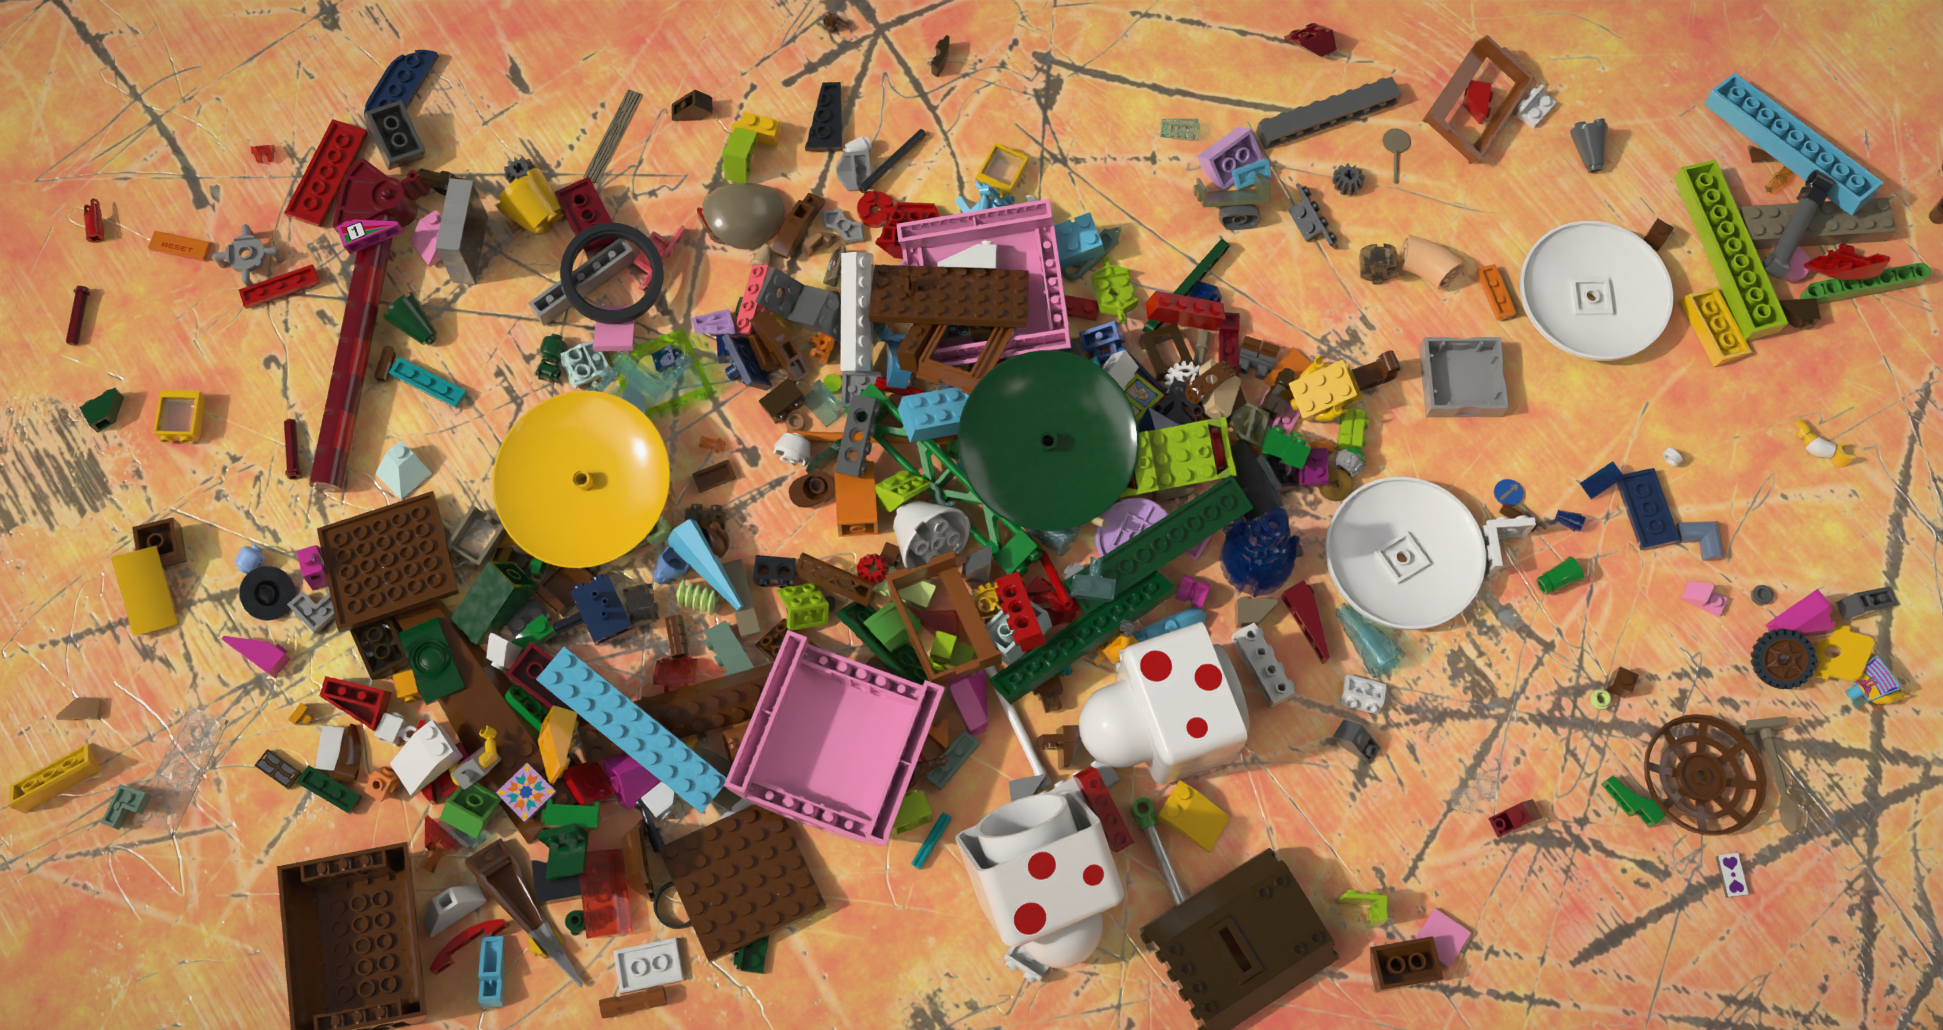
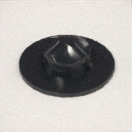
M262 566L253 569L243 578L239 587V600L243 609L250 616L264 621L275 620L284 616L291 609L287 604L296 596L295 586L290 576L283 570L273 566Z

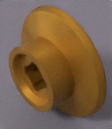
M1330 468L1329 485H1320L1318 488L1325 498L1331 501H1342L1351 494L1353 482L1349 474L1344 470ZM1332 484H1336L1337 488L1333 489Z

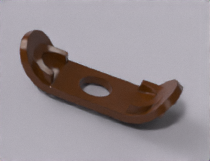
M1227 361L1216 363L1187 386L1185 390L1186 398L1191 403H1199L1207 394L1229 378L1237 374L1235 369ZM1213 374L1218 380L1216 383L1210 384L1207 382L1206 377Z

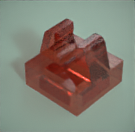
M275 144L251 146V152L254 154L257 163H263L262 156L264 154L267 156L268 162H273L274 152H276Z

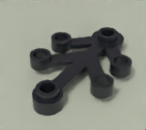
M1183 381L1173 382L1169 387V394L1162 401L1152 406L1153 410L1156 405L1161 406L1162 410L1159 413L1162 414L1164 408L1174 400V408L1166 417L1180 425L1181 421L1184 424L1193 423L1182 410V401L1191 409L1194 417H1200L1203 414L1201 406L1189 402L1186 398L1185 390L1187 385ZM1176 387L1182 388L1181 394L1175 393ZM1194 408H1200L1201 413L1195 415L1193 412Z

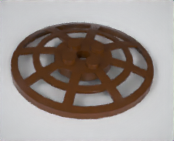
M1684 715L1663 725L1648 743L1644 758V775L1648 790L1660 810L1680 827L1705 836L1728 835L1748 825L1759 813L1766 796L1767 783L1764 766L1750 740L1730 723L1709 715ZM1684 723H1699L1697 735H1688L1675 740L1669 730L1674 726ZM1708 725L1723 730L1738 743L1728 750L1718 741L1706 737ZM1663 734L1669 746L1662 754L1660 765L1649 762L1650 754L1656 741ZM1687 742H1697L1696 752L1687 756L1679 746ZM1705 744L1716 748L1722 755L1716 759L1712 755L1705 753ZM1743 749L1753 765L1756 781L1743 780L1741 768L1734 757ZM1672 751L1680 760L1676 769L1666 767L1667 759ZM1727 761L1730 762L1736 779L1727 778L1722 766ZM1650 771L1659 773L1661 785L1668 797L1663 803L1653 787ZM1697 772H1701L1705 776V782L1697 778ZM1666 776L1676 778L1679 789L1673 794L1667 784ZM1726 787L1736 788L1735 793L1728 804L1720 795ZM1743 789H1755L1756 796L1748 814L1743 817L1734 808L1741 799ZM1685 795L1695 800L1696 811L1687 808L1679 800ZM1714 800L1722 808V810L1714 813H1705L1704 802ZM1675 805L1684 813L1696 817L1698 828L1684 823L1668 809ZM1726 814L1737 822V824L1729 828L1715 831L1707 830L1706 819H1717Z

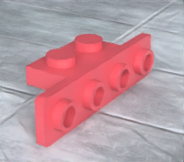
M683 225L676 229L669 241L655 231L648 237L657 248L662 263L666 257L669 258L673 253L675 242L679 243L684 236L682 231L685 227ZM640 249L632 263L648 273L639 286V289L643 290L650 286L652 269L647 256Z
M767 264L753 265L734 328L736 335L751 334L753 325L749 320L764 310L770 313L769 309L755 302L770 269Z

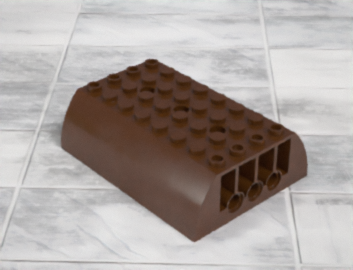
M402 842L277 866L291 1030H390L415 1025L426 1020L428 1016L409 843ZM358 898H363L364 905L361 909L354 908V902ZM363 940H367V950L359 952L358 944ZM366 983H371L373 986L372 992L364 995L362 987Z

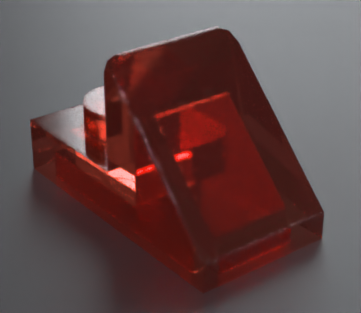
M427 815L425 817V848L430 851L439 842L448 851L452 848L457 852L463 845Z

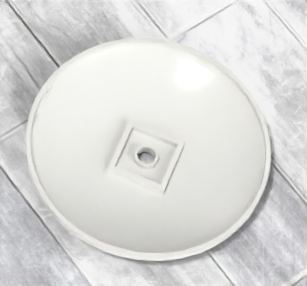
M1577 221L1559 226L1546 233L1534 244L1522 265L1519 283L1520 295L1528 318L1544 338L1557 348L1571 355L1594 361H1613L1633 356L1649 347L1660 336L1671 316L1673 288L1663 261L1643 239L1617 225L1600 221ZM1587 294H1592L1596 300H1589Z
M1388 477L1365 484L1351 493L1341 503L1332 517L1326 535L1325 555L1327 567L1337 590L1357 612L1371 621L1386 627L1400 630H1422L1444 624L1460 614L1470 604L1483 581L1486 567V549L1476 520L1466 506L1454 495L1442 487L1425 480L1411 477ZM1397 554H1404L1407 561H1398Z

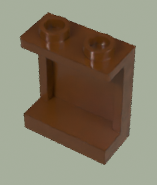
M556 566L540 583L537 580L535 581L539 586L535 593L559 615L564 617L576 605L570 592L581 583L585 585L591 583L595 573L589 567L566 568Z

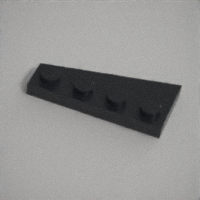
M822 82L805 151H842L841 82Z

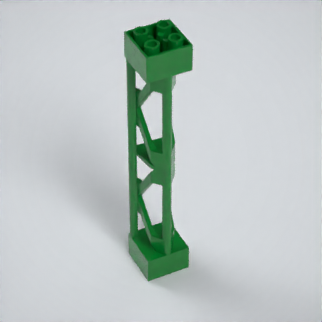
M870 383L860 396L875 398L881 406L879 416L875 417L876 431L872 437L906 471L935 483L941 491L942 499L946 503L954 499L983 505L990 540L988 541L971 523L970 535L983 547L992 546L993 559L1008 574L1019 572L1020 577H1023L1029 570L1027 567L1032 562L1036 563L1041 559L1044 549L1020 526L1008 522L991 511L974 493L962 469L932 439L917 441L924 472L921 475L884 438L889 435L909 439L904 426L900 429L878 425L890 412L902 424L903 422L898 412V406L880 388ZM850 405L844 410L847 414H848ZM862 413L859 416L860 422L867 420V413ZM932 455L947 467V470L937 481L931 458ZM956 476L970 491L966 494L942 488ZM930 487L926 491L935 499L936 491ZM998 519L1015 534L1003 548L997 524Z

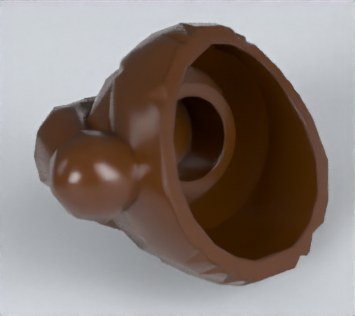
M716 521L711 522L709 526H700L714 555H717L719 559L723 557L728 551L730 542L727 532L721 529Z

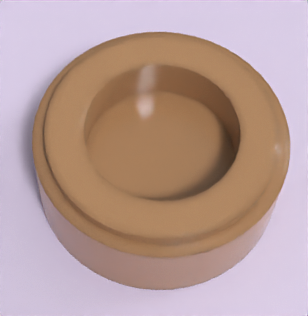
M792 413L785 420L787 430H803L805 428L804 417L799 413Z

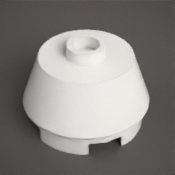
M784 433L773 446L774 451L772 455H780L779 460L791 465L801 463V467L804 468L807 462L810 461L811 443L798 433Z

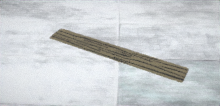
M627 90L583 179L589 177L591 182H599L643 96L642 94Z

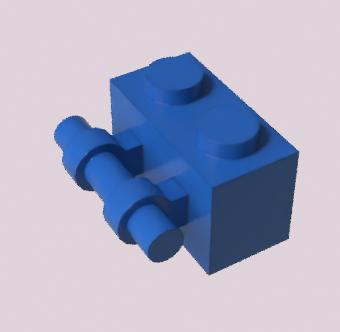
M1116 321L1079 332L1083 351L1089 354L1094 353V357L1098 356L1100 364L1105 363L1114 353L1123 350L1127 351L1125 346L1117 347V345L1125 343L1126 340L1122 325ZM1110 348L1111 351L1102 354L1101 350Z

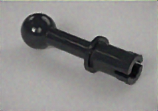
M639 798L634 808L641 812L648 830L645 836L649 838L654 853H658V848L665 845L660 833L661 828L655 827L648 807Z

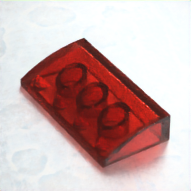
M622 849L587 852L585 872L579 874L586 938L620 937L633 933Z

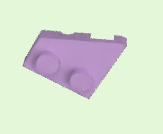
M729 309L691 317L695 333L735 334Z

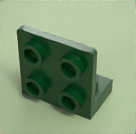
M576 823L539 831L538 840L549 848L546 879L553 880L585 872L589 834Z

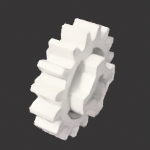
M1185 361L1181 363V366L1175 363L1174 369L1170 367L1168 370L1170 374H1166L1164 377L1168 380L1164 383V386L1170 387L1173 381L1184 382L1189 377L1190 379L1186 384L1188 386L1195 380V377H1199L1198 370L1200 366L1198 365L1194 368L1193 362L1186 365ZM1181 387L1175 388L1176 394L1182 393Z

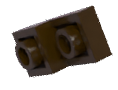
M948 35L943 40L940 39L935 47L936 56L931 61V74L936 77L942 72L948 59L950 36Z

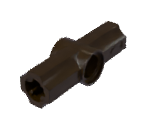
M422 168L417 171L429 188L444 196L447 193L449 179H461L448 171L438 173Z

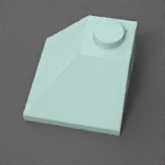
M401 440L385 453L375 473L402 501L432 475L428 468Z

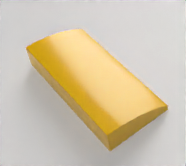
M1717 287L1688 294L1679 302L1714 367L1752 353Z
M157 546L112 556V564L133 636L179 624Z

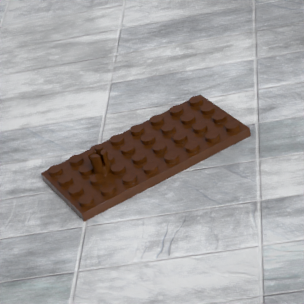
M875 265L869 322L1027 328L1029 270Z

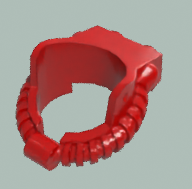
M1057 592L1041 593L1030 598V601L1036 605L1045 602L1049 603L1050 608L1042 609L1048 612L1052 627L1072 622L1073 618L1076 617V611H1079V605L1073 598V606L1064 608Z

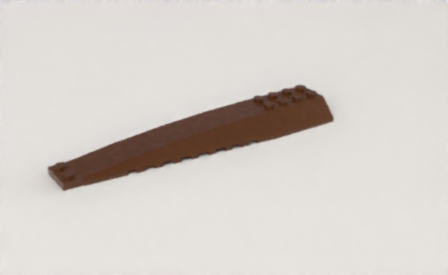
M439 600L390 616L399 633L438 616L466 689L445 697L438 702L469 756L483 747L485 741H487V739L480 736L481 729L486 730L488 725L497 731L493 740H495L496 751L501 760L482 777L490 791L496 793L526 763L549 784L538 744L540 732L517 712L505 698L506 692L513 683L500 669L491 665L493 661L486 658L487 653L480 645L472 643L469 637L456 627V623L451 619L453 614L446 605ZM526 706L528 711L535 713L532 707ZM568 753L567 757L570 758L568 767L577 765ZM563 777L561 779L557 778L553 785L549 784L557 792L551 798L553 799L552 804H579ZM504 800L500 803L527 844L537 839L539 831L544 830L546 827L545 822H542L541 818L542 810L546 809L547 803L527 823Z

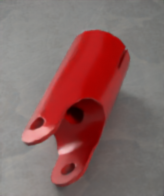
M95 198L90 200V205L86 204L84 206L86 240L91 243H99L105 239L100 203Z

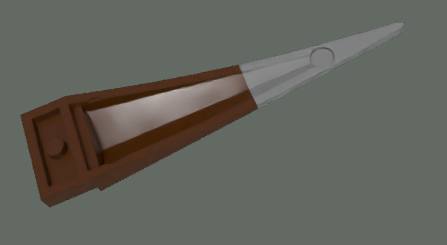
M500 838L465 860V864L477 878V882L559 967L582 988V980L557 940L541 908L536 903L535 897L514 854Z

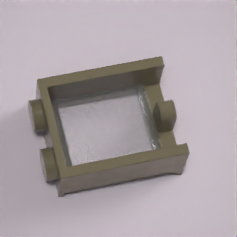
M472 505L447 545L451 549L450 553L460 559L463 556L468 559L466 563L476 569L480 566L484 569L507 534V531L501 522Z

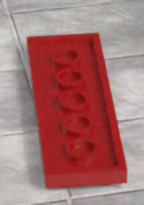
M331 120L284 212L286 217L321 228L340 191L344 177L352 167L368 136L366 129L338 120Z

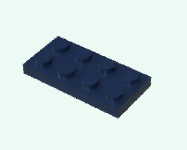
M1650 468L1616 476L1615 481L1640 551L1679 542L1680 538L1655 469Z

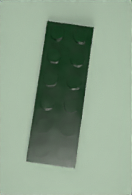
M854 601L839 609L836 616L898 677L922 686L925 680L929 681L915 649L909 643L890 652L863 624V622L877 612L870 604L864 606Z

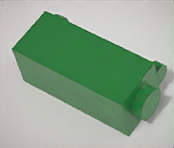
M548 799L546 809L542 810L541 821L545 822L546 828H556L576 823L583 830H598L600 801H595V806L552 804L553 799Z

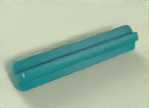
M941 813L914 857L911 865L916 869L920 870L951 821V817L948 814Z

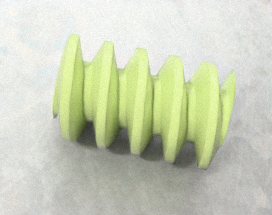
M683 579L678 587L676 599L679 605H683L685 602V607L689 608L692 606L694 610L700 608L701 612L707 611L709 615H713L718 608L721 594L719 593L718 596H715L714 589L708 594V587L700 591L699 584L693 589V582L685 586V580Z

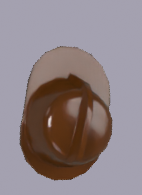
M814 471L792 482L788 492L789 498L798 507H811L829 499L834 493L835 483L826 472Z

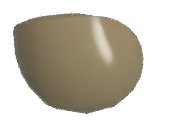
M735 183L719 186L704 198L702 204L704 218L711 231L725 244L737 249L747 250L761 246L776 234L784 220L785 210L780 194L770 186L761 184Z

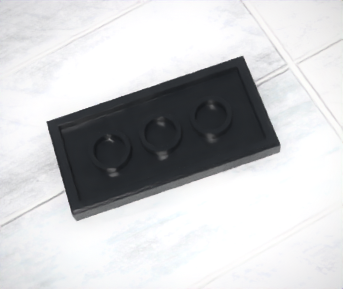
M1240 440L1230 446L1237 475L1233 477L1253 506L1252 510L1244 514L1245 519L1251 526L1281 508L1284 504L1277 492L1270 486L1266 474L1260 470L1259 463L1247 443ZM1225 466L1224 469L1219 470V474L1225 470Z

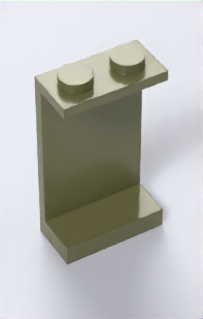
M1255 174V189L1207 192L1200 178H1196V185L1193 186L1194 196L1197 197V201L1201 203L1203 208L1270 203V183L1263 174Z

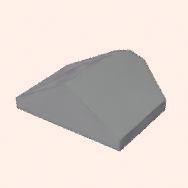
M869 150L844 152L836 165L838 180L847 190H857L858 186L871 175Z

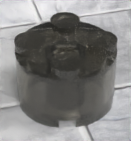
M1383 243L1384 247H1377V244L1363 247L1359 255L1360 277L1367 281H1372L1374 285H1380L1385 280L1397 278L1399 276L1395 246Z
M651 583L622 589L623 596L626 597L625 604L632 628L655 623L657 620H660V612L657 602H654V590Z

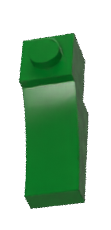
M543 614L526 625V628L511 641V643L522 648L517 659L530 642L541 648L542 644L557 635Z
M1614 775L1601 783L1628 816L1636 813L1648 828L1654 826L1666 816L1653 798L1648 800L1635 794L1619 782Z

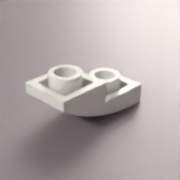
M323 725L316 759V769L334 770L343 745L345 727Z

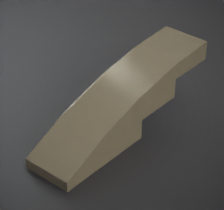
M738 559L723 563L722 565L744 605V608L739 611L733 607L741 639L761 634L742 560Z

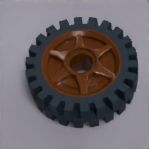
M1780 628L1770 630V632L1762 634L1763 636L1756 640L1758 642L1752 647L1751 665L1758 678L1764 683L1778 689H1793V687H1800L1802 683L1805 684L1808 681L1807 679L1812 677V672L1816 669V651L1812 643L1804 635L1794 630ZM1782 654H1787V662L1784 664H1780V656Z

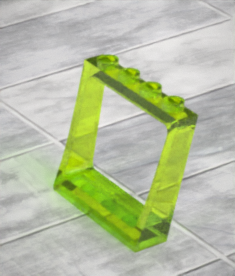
M683 328L634 346L632 351H621L610 356L621 390L624 393L626 383L620 368L621 364L677 342L683 343L703 383V387L646 409L645 415L649 419H652L651 415L654 413L665 414L671 411L670 407L672 406L683 407L689 404L688 400L693 398L696 401L707 397L706 393L713 391Z

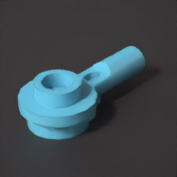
M881 328L880 331L876 332L878 341L900 342L907 335L904 333L902 335L892 333V329Z

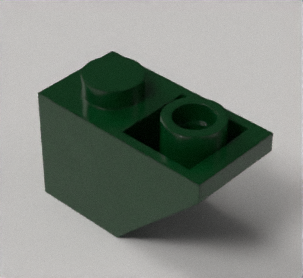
M114 387L104 391L102 395L95 399L86 401L79 408L89 426L98 433L116 422L124 397Z

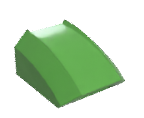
M894 602L889 603L863 622L890 652L911 641ZM905 606L918 634L921 630L920 618H917Z

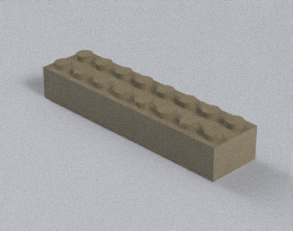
M1872 199L1852 216L1834 202L1825 201L1823 206L1817 208L1797 247L1886 242L1896 232L1889 199ZM1797 203L1742 206L1739 209L1755 249L1775 248Z

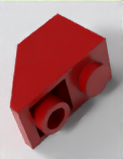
M1471 80L1465 89L1463 106L1477 123L1482 125L1485 118H1489L1491 107H1488V104L1492 100L1493 92L1491 91L1490 83Z

